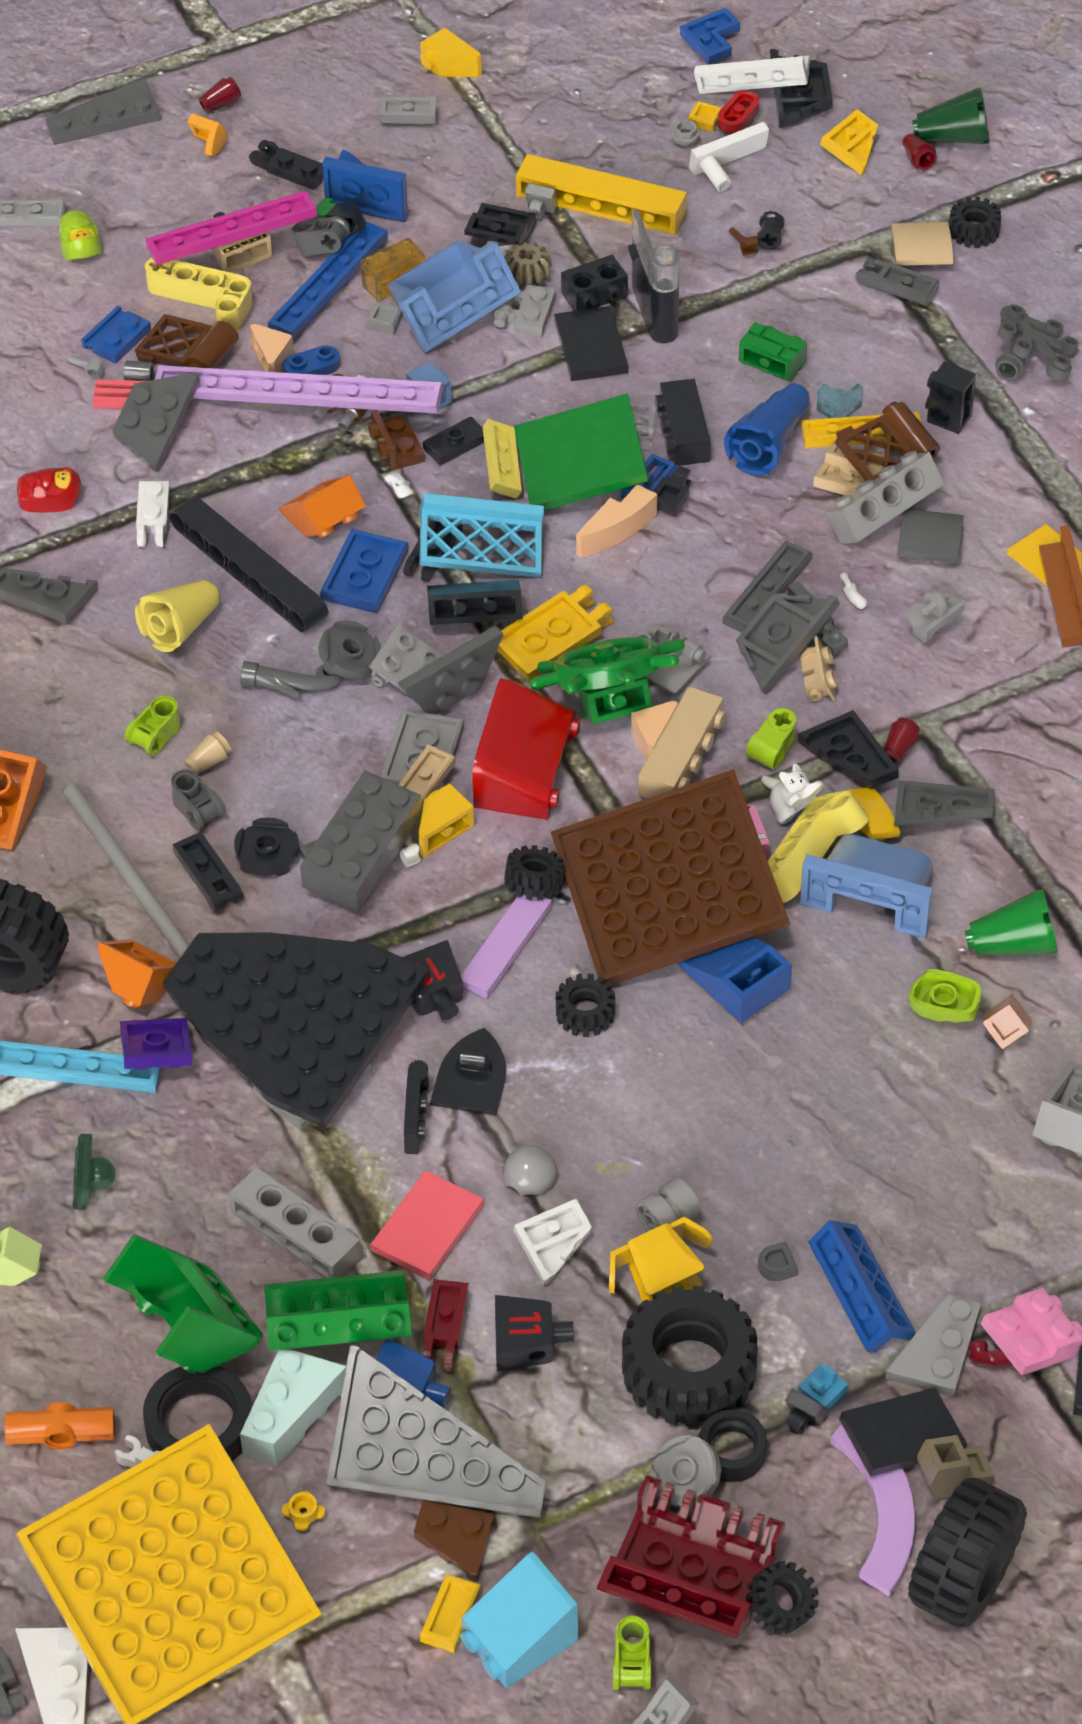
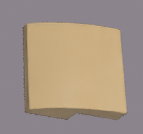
M948 222L891 224L893 256L896 265L953 264V249Z
M834 440L825 453L823 465L814 476L813 487L841 495H852L857 492L856 487L865 482V480L836 446V440ZM849 444L853 450L861 452L864 450L863 447ZM868 449V454L884 457V453ZM866 462V467L873 475L882 470V465Z

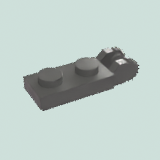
M874 258L866 259L863 264L864 269L858 270L855 275L857 282L865 285V287L872 288L875 286V288L924 306L928 305L938 291L940 282L938 279L891 262L886 263L878 259L875 260Z

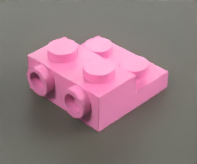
M1044 1288L1016 1296L1012 1306L986 1314L981 1322L982 1327L1021 1376L1075 1357L1082 1345L1081 1325L1077 1321H1070L1062 1311L1060 1299L1055 1295L1050 1296Z

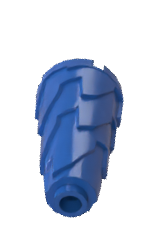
M790 383L781 391L773 393L764 403L762 402L728 429L724 437V448L729 460L734 457L738 461L735 467L755 476L769 474L772 469L776 468L782 454L791 442L790 437L799 425L798 421L810 405V397L806 388L797 383Z

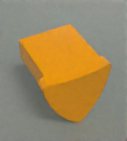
M194 113L191 114L187 123L193 135L207 141L205 146L206 155L215 156L228 141L226 130L219 122Z

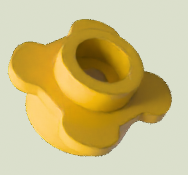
M303 1491L293 1495L289 1502L282 1506V1515L294 1522L296 1530L306 1531L309 1528V1524L325 1516V1508L322 1505H317L316 1498L310 1492ZM305 1509L307 1512L301 1513L300 1510Z

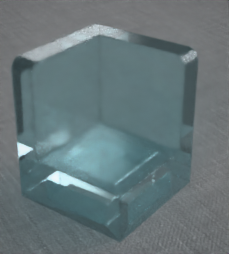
M825 383L817 392L816 411L827 418L849 417L862 407L863 386L857 383L846 392L842 389L835 390Z

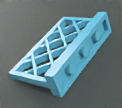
M424 493L419 507V565L540 578L544 506ZM428 521L441 522L446 528L436 534L428 527ZM460 524L470 525L475 532L466 537L456 527ZM490 527L500 528L505 535L496 541L486 530ZM520 530L534 532V539L526 544L516 533ZM449 532L460 541L452 549L441 539ZM479 535L490 544L482 552L471 542ZM508 539H511L520 547L512 555L502 546ZM435 543L445 554L441 557L427 556V549ZM463 547H466L475 557L471 560H462L456 553ZM496 550L505 560L500 564L492 563L486 556ZM526 553L534 561V567L522 566L516 559Z

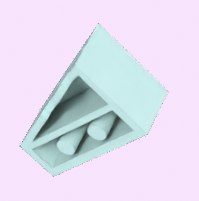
M291 1349L278 1350L240 1433L243 1457L277 1467L306 1435L305 1431L317 1418L321 1419L327 1413L329 1405L339 1395H342L346 1366Z

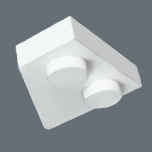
M574 1199L515 1224L513 1231L542 1285L545 1286L550 1283L589 1236L592 1226L577 1199Z

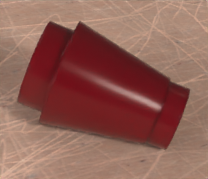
M232 77L222 78L198 100L203 110L207 113L237 102V98L241 96V91Z
M912 133L904 137L902 145L912 165L921 170L931 168L937 160L935 147Z
M904 717L898 718L896 722L891 724L884 746V751L896 766L920 738L919 726L914 721Z

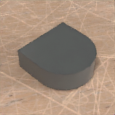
M787 1242L768 1246L760 1252L758 1270L767 1280L781 1281L798 1276V1267Z

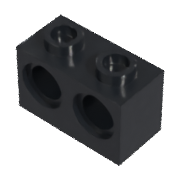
M612 254L562 271L561 294L573 311L597 308L628 297V275Z
M943 362L937 371H932L927 381V387L930 388L925 404V408L928 409V423L956 434L962 431L972 417L976 373L947 362Z

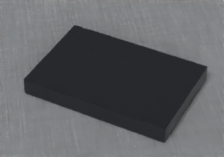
M611 306L554 314L555 326L571 381L628 373L627 359Z
M936 1387L842 1411L839 1417L870 1477L918 1464L917 1455L924 1441L928 1439L958 1435L963 1448L966 1449L968 1445Z

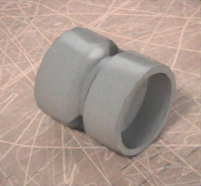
M674 1178L660 1187L658 1196L651 1193L635 1206L638 1219L647 1232L662 1224H670L682 1217L692 1221L701 1214V1206L694 1191L680 1178Z

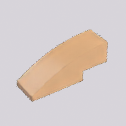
M637 484L621 502L609 498L576 534V555L582 558L601 552L628 539L645 527L657 515V494Z

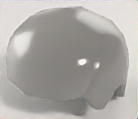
M520 1146L510 1153L502 1169L503 1182L506 1187L511 1186L517 1190L521 1196L526 1194L540 1195L551 1188L556 1178L557 1166L555 1160L548 1152L538 1146Z

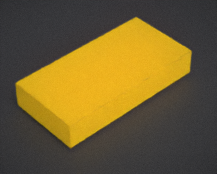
M446 1574L420 1633V1642L455 1653L461 1639L460 1634H462L461 1617L476 1604L481 1592V1585Z

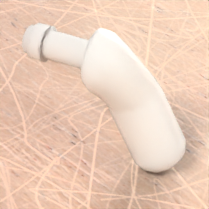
M846 572L841 573L840 577L845 584L844 592L848 600L858 609H864L867 606V600L858 593L856 585L850 582L848 574Z

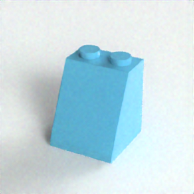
M533 1551L526 1555L461 1617L462 1634H460L463 1644L469 1652H477L483 1660L482 1664L487 1674L493 1680L499 1679L506 1689L578 1641V1604Z

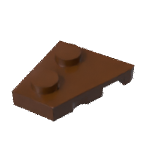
M423 1500L414 1529V1538L427 1548L434 1549L438 1556L448 1564L453 1562L465 1571L468 1579L477 1582L494 1524V1514Z

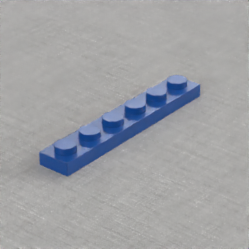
M366 221L365 227L361 231L349 235L343 241L341 248L337 252L332 253L268 321V328L290 334L294 340L388 239L387 230Z

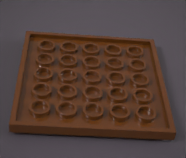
M734 769L551 831L558 856L564 859V874L597 975L604 978V984L609 982L613 985L790 924Z

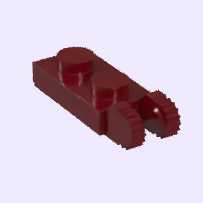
M434 1279L423 1334V1356L433 1360L434 1346L446 1347L442 1366L445 1372H452L455 1351L459 1348L469 1283Z

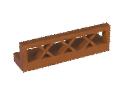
M1066 525L1060 526V542L1039 545V555L1062 648L1082 645V575L1070 527Z

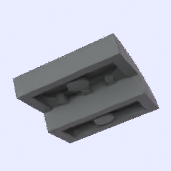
M912 509L905 510L902 515L897 556L958 562L964 515Z

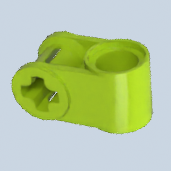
M159 696L152 700L151 704L128 725L124 734L125 741L129 744L139 745L150 756L157 755L164 745L181 729L177 701L170 696Z
M787 708L773 710L759 730L752 735L747 745L745 756L774 770L777 769L785 754L795 742V732L793 729L796 726L797 720L794 712Z
M627 1616L617 1624L615 1656L613 1657V1691H619L620 1687H643L645 1691H651L650 1631L646 1621L638 1616ZM634 1635L641 1638V1640L630 1643L624 1640V1638Z

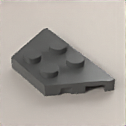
M190 373L134 383L112 430L114 437L119 442L130 447L132 453L138 458L142 457L150 464L151 469L159 472L198 387L200 382L199 375L197 373Z
M774 593L739 635L736 642L763 693L768 694L840 605L837 597L828 595L827 599H814L810 594L790 596L788 594Z
M496 626L488 629L399 681L398 686L426 713L436 715L441 711L449 709L453 704L467 696L473 695L482 687L503 633Z

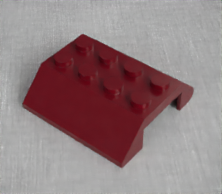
M647 1475L637 1495L636 1514L617 1557L610 1556L597 1585V1590L737 1639L749 1626L754 1612L750 1613V1605L753 1604V1601H746V1594L751 1591L747 1589L748 1584L753 1581L752 1578L772 1563L775 1564L785 1529V1522L770 1517L766 1524L762 1541H759L765 1515L757 1513L751 1522L748 1539L743 1538L737 1534L743 1520L744 1508L734 1507L728 1527L725 1529L731 1504L700 1494L691 1517L697 1493L688 1489L683 1496L679 1515L671 1513L669 1508L675 1494V1484L666 1482L657 1505L662 1480Z

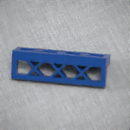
M829 1220L808 1243L866 1351L876 1353L891 1338L911 1340L916 1331L859 1227L855 1224Z

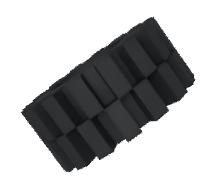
M976 196L975 200H971V197H966L965 202L962 199L958 200L957 205L954 204L952 210H950L949 229L951 238L953 240L957 238L956 243L959 245L965 242V247L970 248V244H974V248H980V244L987 247L989 242L993 244L996 238L999 237L1001 225V210L997 208V204L993 202L989 205V199L985 198L984 201H980V197ZM970 221H977L981 223L975 224L970 223Z
M526 845L521 846V850L515 848L512 853H509L504 876L505 886H509L508 890L510 892L516 891V896L527 895L526 899L532 900V896L537 897V901L543 900L544 896L547 899H551L553 894L557 896L562 889L565 871L564 859L561 856L557 857L558 853L555 851L548 853V848L543 847L542 850L537 849V845H532L531 849H528Z
M588 973L587 979H583L582 974H576L575 981L570 976L566 979V985L564 983L559 985V991H556L555 995L557 1022L559 1025L563 1024V1029L566 1032L572 1028V1035L578 1036L579 1031L583 1032V1037H589L590 1031H593L596 1036L600 1034V1027L606 1031L609 1028V1023H613L615 992L612 990V985L609 982L604 984V978L599 976L597 980H594V974ZM580 1000H591L597 1003L598 1006L592 1010L583 1011L573 1007V1004Z
M779 1561L776 1564L772 1563L752 1578L753 1581L748 1584L747 1589L751 1591L746 1594V1601H753V1604L750 1605V1613L756 1611L758 1614L753 1619L757 1624L761 1621L765 1622L762 1629L770 1631L774 1628V1634H781L784 1631L785 1634L791 1633L808 1622L816 1613L814 1609L818 1607L819 1600L812 1598L819 1594L818 1588H810V1585L815 1581L812 1576L807 1580L803 1575L807 1570L803 1567L796 1571V1563L790 1562L785 1565V1561ZM774 1585H780L789 1592L793 1603L791 1610H784L775 1602L772 1595Z

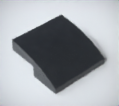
M481 203L478 212L472 213L464 230V235L520 246L531 233L536 223V214Z

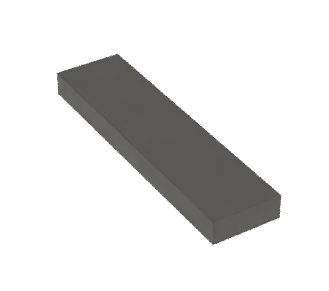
M786 540L725 613L723 624L742 633L774 593L784 594L788 586L795 581L812 560V552Z

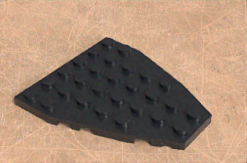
M272 932L198 933L167 975L163 985L170 997L178 1003L181 1012L193 1023L199 1036L225 1062L231 1063L248 1084L251 1082L268 1103L326 1129L430 977L429 968L368 943Z

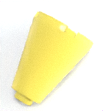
M200 580L146 594L139 599L141 600L140 604L135 607L136 623L144 638L149 636L155 642L152 644L155 649L162 652H172L179 648L218 606V589L209 581Z

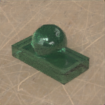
M80 1133L75 1149L72 1207L76 1210H86L90 1188L95 1190L106 1189L112 1185L116 1178L115 1166L108 1158L101 1156L91 1158L92 1134Z

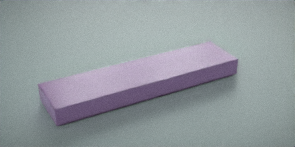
M524 894L521 897L517 896L462 973V988L488 999L552 908V900L543 897V900L537 901V897L533 896L532 900L526 899L527 895Z

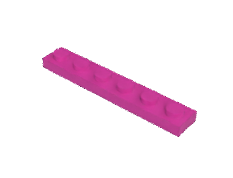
M303 191L146 238V248L155 264L159 265L317 217V208L307 191Z

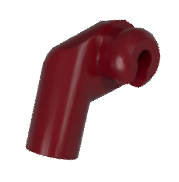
M976 1340L969 1343L970 1354L968 1356L974 1364L993 1368L1014 1367L1001 1350L988 1351V1343L985 1340Z

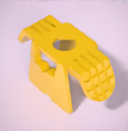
M682 1217L670 1224H662L631 1239L626 1245L610 1252L609 1293H614L615 1269L628 1264L642 1302L647 1299L650 1302L653 1301V1295L663 1290L665 1293H670L673 1287L683 1286V1290H693V1286L701 1287L702 1281L697 1274L703 1272L704 1264L681 1238L683 1237L700 1247L709 1248L713 1243V1237L702 1226L686 1217Z

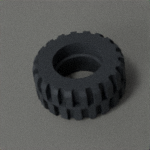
M0 879V989L8 993L15 991L20 993H28L32 990L37 991L49 984L54 977L69 941L68 927L62 914L56 912L55 906L50 901L46 902L43 900L42 895L35 891L32 893L20 884L14 885L10 884L8 880Z
M683 1286L673 1287L670 1293H665L663 1290L654 1294L653 1301L651 1302L648 1299L644 1300L637 1306V1313H632L627 1320L626 1330L623 1331L622 1374L624 1375V1384L627 1391L631 1394L633 1393L634 1402L641 1408L647 1406V1414L656 1419L662 1416L665 1417V1423L677 1425V1421L686 1422V1426H697V1422L706 1421L711 1415L719 1411L735 1409V1405H743L748 1399L749 1391L754 1387L757 1372L758 1337L756 1329L752 1327L751 1318L747 1312H740V1305L733 1299L729 1298L726 1301L723 1299V1293L712 1290L711 1293L705 1292L703 1287L693 1286V1290H683ZM694 1340L708 1344L722 1358L715 1365L705 1370L685 1372L668 1366L658 1357V1354L672 1343Z
M979 1478L963 1480L960 1486H957L953 1491L952 1496L945 1502L942 1511L934 1521L931 1531L928 1532L922 1550L918 1554L916 1565L911 1574L912 1579L908 1586V1596L912 1603L957 1628L971 1626L978 1619L979 1614L987 1607V1603L995 1594L1008 1565L1012 1561L1026 1523L1027 1509L1023 1502Z

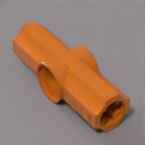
M55 1402L47 1405L45 1410L6 1412L4 1420L6 1445L44 1443L49 1448L62 1450L72 1447L76 1441L114 1440V1407L76 1409L70 1403Z

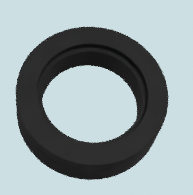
M180 1366L160 1377L150 1388L143 1405L145 1432L151 1450L153 1452L162 1451L180 1441L173 1437L163 1425L165 1414L175 1401L193 1393H209L222 1398L233 1411L229 1426L218 1436V1439L231 1461L235 1460L242 1453L240 1433L251 1411L250 1397L241 1380L232 1372L220 1366L204 1373L197 1371L195 1374L189 1373Z

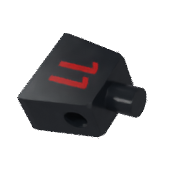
M448 940L404 956L403 958L429 968L430 977L410 1004L413 1009L423 1016L437 1011L443 1020H449L456 1016L459 1011L456 1003L463 999L462 980Z
M495 1295L497 1371L550 1363L553 1361V1343L574 1342L573 1321H552V1303L549 1301Z

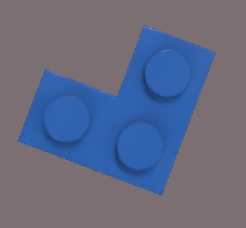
M726 7L680 26L681 37L708 65L732 56V47L724 37L740 31V22Z

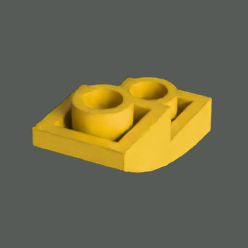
M866 787L844 790L850 791L868 814L869 819L867 823L860 829L868 838L885 841L886 838L900 836V829L898 826H894L895 818L890 808L875 789Z

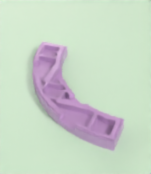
M841 1424L831 1436L830 1444L848 1457L861 1474H864L872 1489L878 1519L876 1539L867 1561L859 1571V1578L890 1597L902 1578L912 1549L915 1511L911 1489L903 1468L870 1477Z

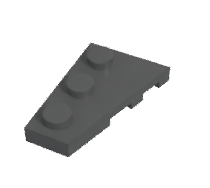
M2 568L0 570V599L65 624L98 590L97 580L87 579L84 584L70 582V577L59 575L58 579L55 580L41 578L38 572Z
M899 780L894 826L992 818L995 789Z

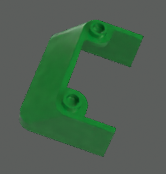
M132 1235L102 1278L104 1282L132 1293L137 1300L136 1306L145 1314L153 1316L156 1313L165 1318L172 1329L155 1352L160 1357L178 1363L189 1373L195 1374L197 1371L201 1373L207 1372L255 1349L263 1338L260 1329L214 1270L196 1259L139 1235Z

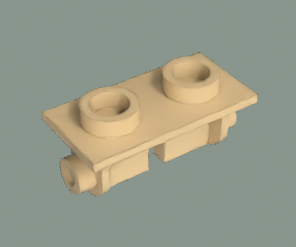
M816 636L814 637L816 646L805 647L800 654L802 671L805 675L806 695L812 701H819L823 696L829 694L833 702H835L834 688L838 687V682L834 671L830 667L831 664H834L833 655L828 646L823 647Z

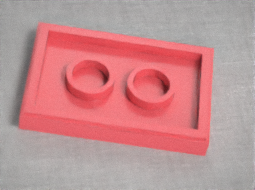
M425 1170L370 1244L371 1252L430 1281L483 1208L484 1199Z

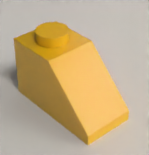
M446 28L420 42L421 64L439 77H479L482 75L481 53Z
M450 783L439 790H434L424 799L419 829L420 855L423 858L474 827L473 805Z

